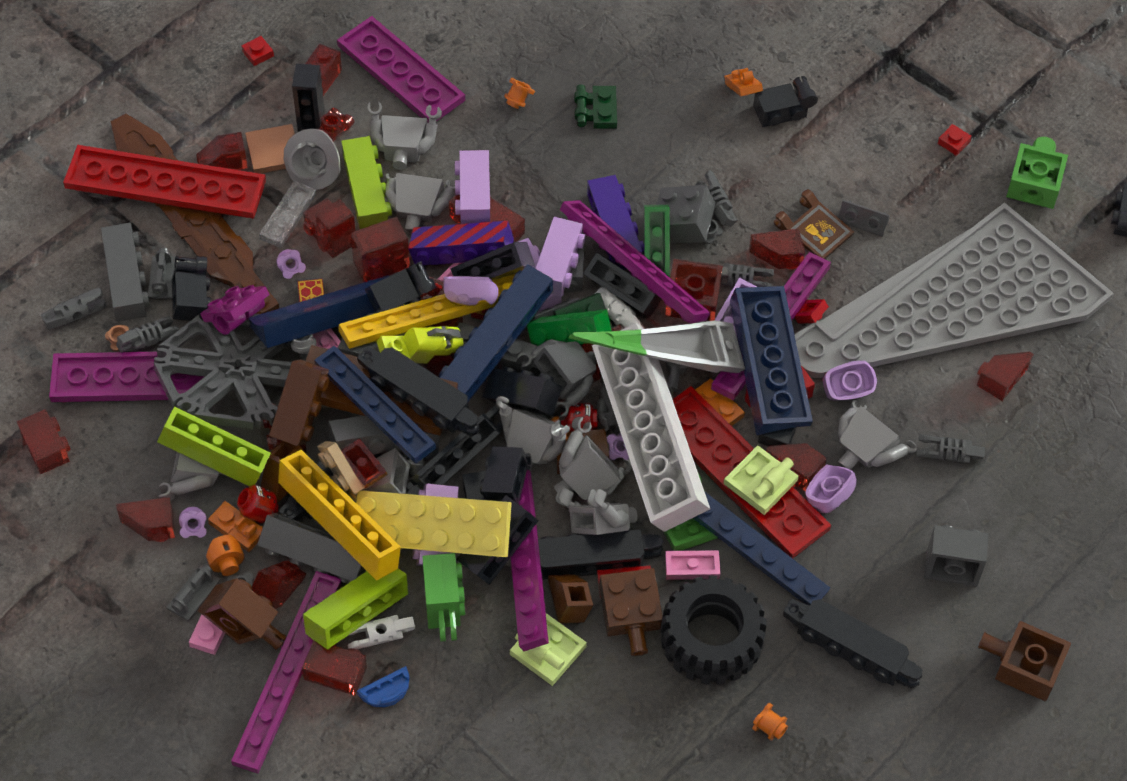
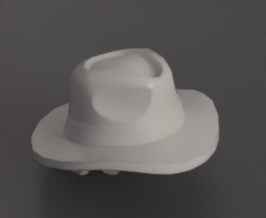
M310 128L294 134L288 140L284 148L283 160L290 178L297 186L306 190H319L331 185L338 178L340 173V156L336 145L328 134L322 130Z

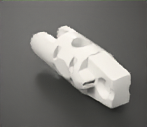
M601 287L596 292L601 293L609 319L620 329H624L634 323H638L644 328L640 320L635 316L636 313L618 296L604 287Z
M398 615L367 622L349 634L354 635L365 631L367 639L351 642L348 644V649L353 651L403 638L402 633L415 629L413 617L398 619ZM381 628L385 633L379 634L376 630Z

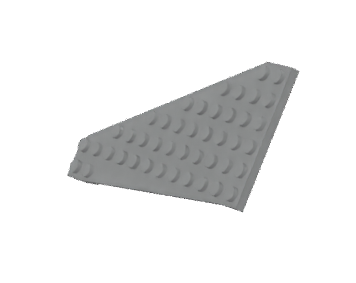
M1004 202L969 230L823 320L812 323L795 334V340L801 366L810 377L823 378L830 369L852 361H866L871 367L1085 321L1109 302L1114 293Z

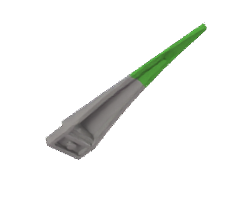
M714 320L639 330L574 332L569 336L570 339L714 373L719 371L740 373L745 369L733 323Z

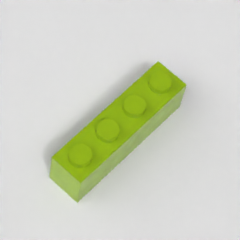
M370 136L342 140L343 159L360 231L389 226L388 216H392L390 203L385 202L384 199L386 197L385 182H380V178H383L381 163L376 164L375 160L379 159L377 146L371 144Z
M175 406L157 441L248 486L256 484L271 454Z
M397 569L376 581L366 571L303 614L305 634L328 650L408 595L407 574Z

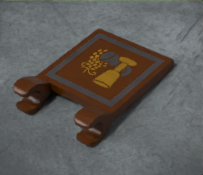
M806 189L802 192V197L799 201L801 205L809 208V210L794 223L784 211H780L776 214L774 225L790 234L809 252L826 259L854 234V231L821 204L811 190Z

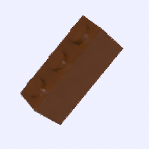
M301 359L292 361L269 436L296 446L304 445L311 440L314 432L312 423L314 417L318 416L322 403L319 401L322 392L326 391L329 384V377H327L329 369Z

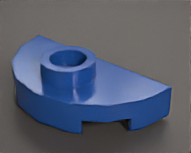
M405 666L357 690V695L365 703L373 707L395 705L403 699L409 688L410 679L407 667Z

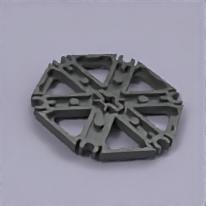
M198 315L159 345L157 357L154 359V371L172 408L175 406L181 410H187V413L210 424L253 430L255 425L256 428L260 429L261 420H267L271 426L273 425L278 408L271 403L262 384L284 387L292 363L270 359L283 348L291 346L292 341L267 348L260 338L256 336L242 347L234 330L227 335L222 334L215 328L212 322H204ZM249 319L245 320L240 326L250 327ZM195 335H204L214 352L180 347ZM308 353L299 354L301 359L306 361ZM175 373L205 376L187 392L181 394L177 392L170 378ZM234 390L245 414L241 417H233L231 415L212 414L209 412V409L230 391Z

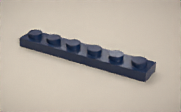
M335 345L314 360L315 365L329 369L327 375L329 380L415 464L436 449L435 442Z
M705 492L710 510L693 517L694 520L802 603L810 606L812 601L822 600L830 590L828 585Z

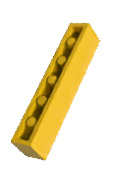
M299 450L280 460L278 483L376 581L398 569L401 547L302 450Z

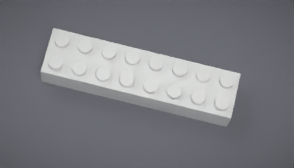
M634 323L620 331L639 330L644 328H642L638 323ZM595 344L592 345L650 522L665 532L710 510L659 360Z

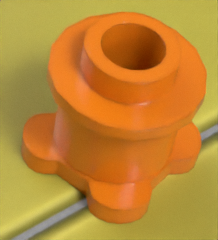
M510 78L509 82L513 85L509 92L504 95L507 99L506 103L516 109H519L520 106L525 107V100L528 94L534 95L535 90L524 82Z
M768 703L754 719L752 729L755 732L761 729L768 735V739L771 741L775 737L780 739L788 729V725H786L787 718L785 716L780 717L772 711L773 705Z

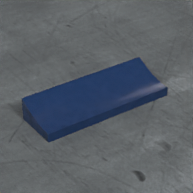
M389 275L250 317V327L263 344L270 348L339 326V324L365 317L370 313H375L364 289L389 277Z
M784 286L735 288L730 299V306L737 341L745 366L744 375L756 435L788 428L811 426L813 419Z

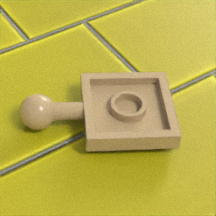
M325 441L317 446L320 451L317 455L324 467H329L334 475L331 479L344 492H348L356 503L357 492L364 488L337 443Z

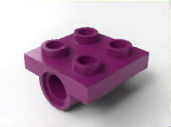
M249 285L244 288L234 286L225 291L226 295L210 302L207 305L208 308L200 314L204 322H212L220 333L227 335L244 323L245 320H248L265 306L264 299L269 296V293L265 286L254 287V285Z

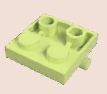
M757 445L724 479V485L765 515L798 481V475L790 470L794 465L790 458L786 457L782 462H779Z
M546 613L549 643L523 652L517 641L510 649V655L553 686L584 651L587 642Z

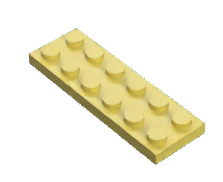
M364 490L357 492L356 504L401 548L508 557L512 502Z

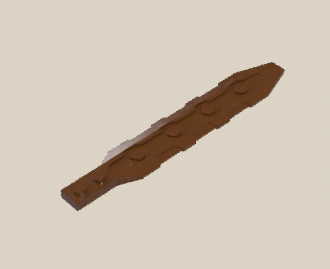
M128 114L110 121L117 151L177 160L173 155V150L159 133ZM154 203L157 207L161 208L173 224V229L181 239L187 242L197 256L207 257L206 272L210 277L231 287L265 286L253 271V252L243 239L237 236L227 224L223 214ZM268 289L269 296L264 299L265 306L256 314H263L280 308L279 303Z

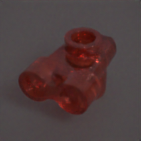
M331 108L322 116L319 130L324 131L332 141H335L336 137L341 132L348 131L355 121L351 115H344L338 109Z

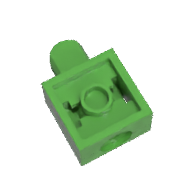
M1038 137L1034 141L1033 146L1021 143L1006 197L1054 209L1068 155L1055 152V141L1048 137Z
M455 553L422 556L428 629L439 628L440 642L446 641L445 627H450L451 641L457 640L456 626H461L460 616H465L461 563H456Z

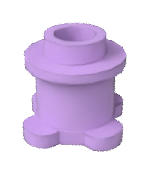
M283 250L277 257V266L282 271L284 278L290 279L294 274L305 271L306 266L301 262L300 253L297 250ZM288 259H293L291 265H286Z
M621 433L617 436L615 434L609 435L607 437L609 458L612 460L617 458L628 460L629 456Z
M192 506L184 509L179 516V523L182 527L180 535L183 538H188L189 536L204 537L206 535V528L204 527L206 514L198 507ZM190 519H196L194 523L188 522Z

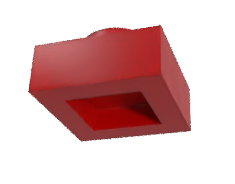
M262 36L241 46L242 52L253 66L274 57L273 49Z
M952 124L939 137L937 144L957 156L970 143L972 136Z
M824 299L806 300L794 318L798 324L816 323L822 318V314L829 306Z

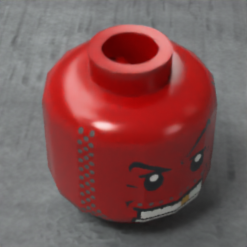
M578 403L575 407L572 405L568 410L566 419L561 421V425H568L570 427V433L574 431L572 422L577 417H583L580 423L581 428H583L586 422H590L592 425L591 430H598L597 409H593L590 403Z
M252 485L243 489L238 497L237 505L241 515L258 523H265L267 515L278 512L275 493L258 485Z

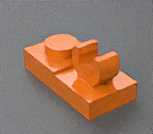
M748 68L734 70L731 72L732 74L724 76L725 85L740 96L763 91L762 83L754 78L753 72L749 71Z
M226 501L208 518L209 525L224 535L235 537L240 546L247 552H250L256 546L263 529L253 520L242 516L238 509Z

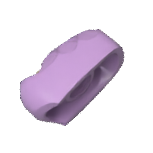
M444 277L443 289L445 297L452 302L469 306L477 303H490L492 305L498 298V287L489 277Z
M852 361L834 367L827 371L822 379L824 391L830 400H849L864 397L874 392L877 384L875 371L866 361Z
M826 464L809 483L805 492L807 501L818 512L825 514L832 512L847 500L855 490L857 482L855 473L844 467Z

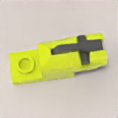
M446 326L413 327L403 336H380L376 341L380 353L385 348L392 347L415 363H428L433 356L450 355L455 353L464 344L460 329L458 327Z

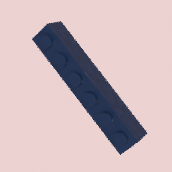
M529 264L526 265L523 271L519 270L515 274L512 281L513 284L508 290L504 289L501 292L496 306L488 309L479 328L475 327L471 331L468 342L464 347L460 346L454 354V360L449 366H444L439 374V378L457 382L458 390L467 395L468 402L553 292V279Z

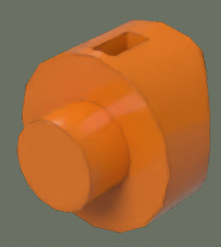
M223 535L213 539L206 554L209 567L214 572H221L223 576H230L238 572L239 565L245 558L240 543L232 535ZM226 544H227L228 549H229V550H227V551H225V549H224V547H223V546H225Z

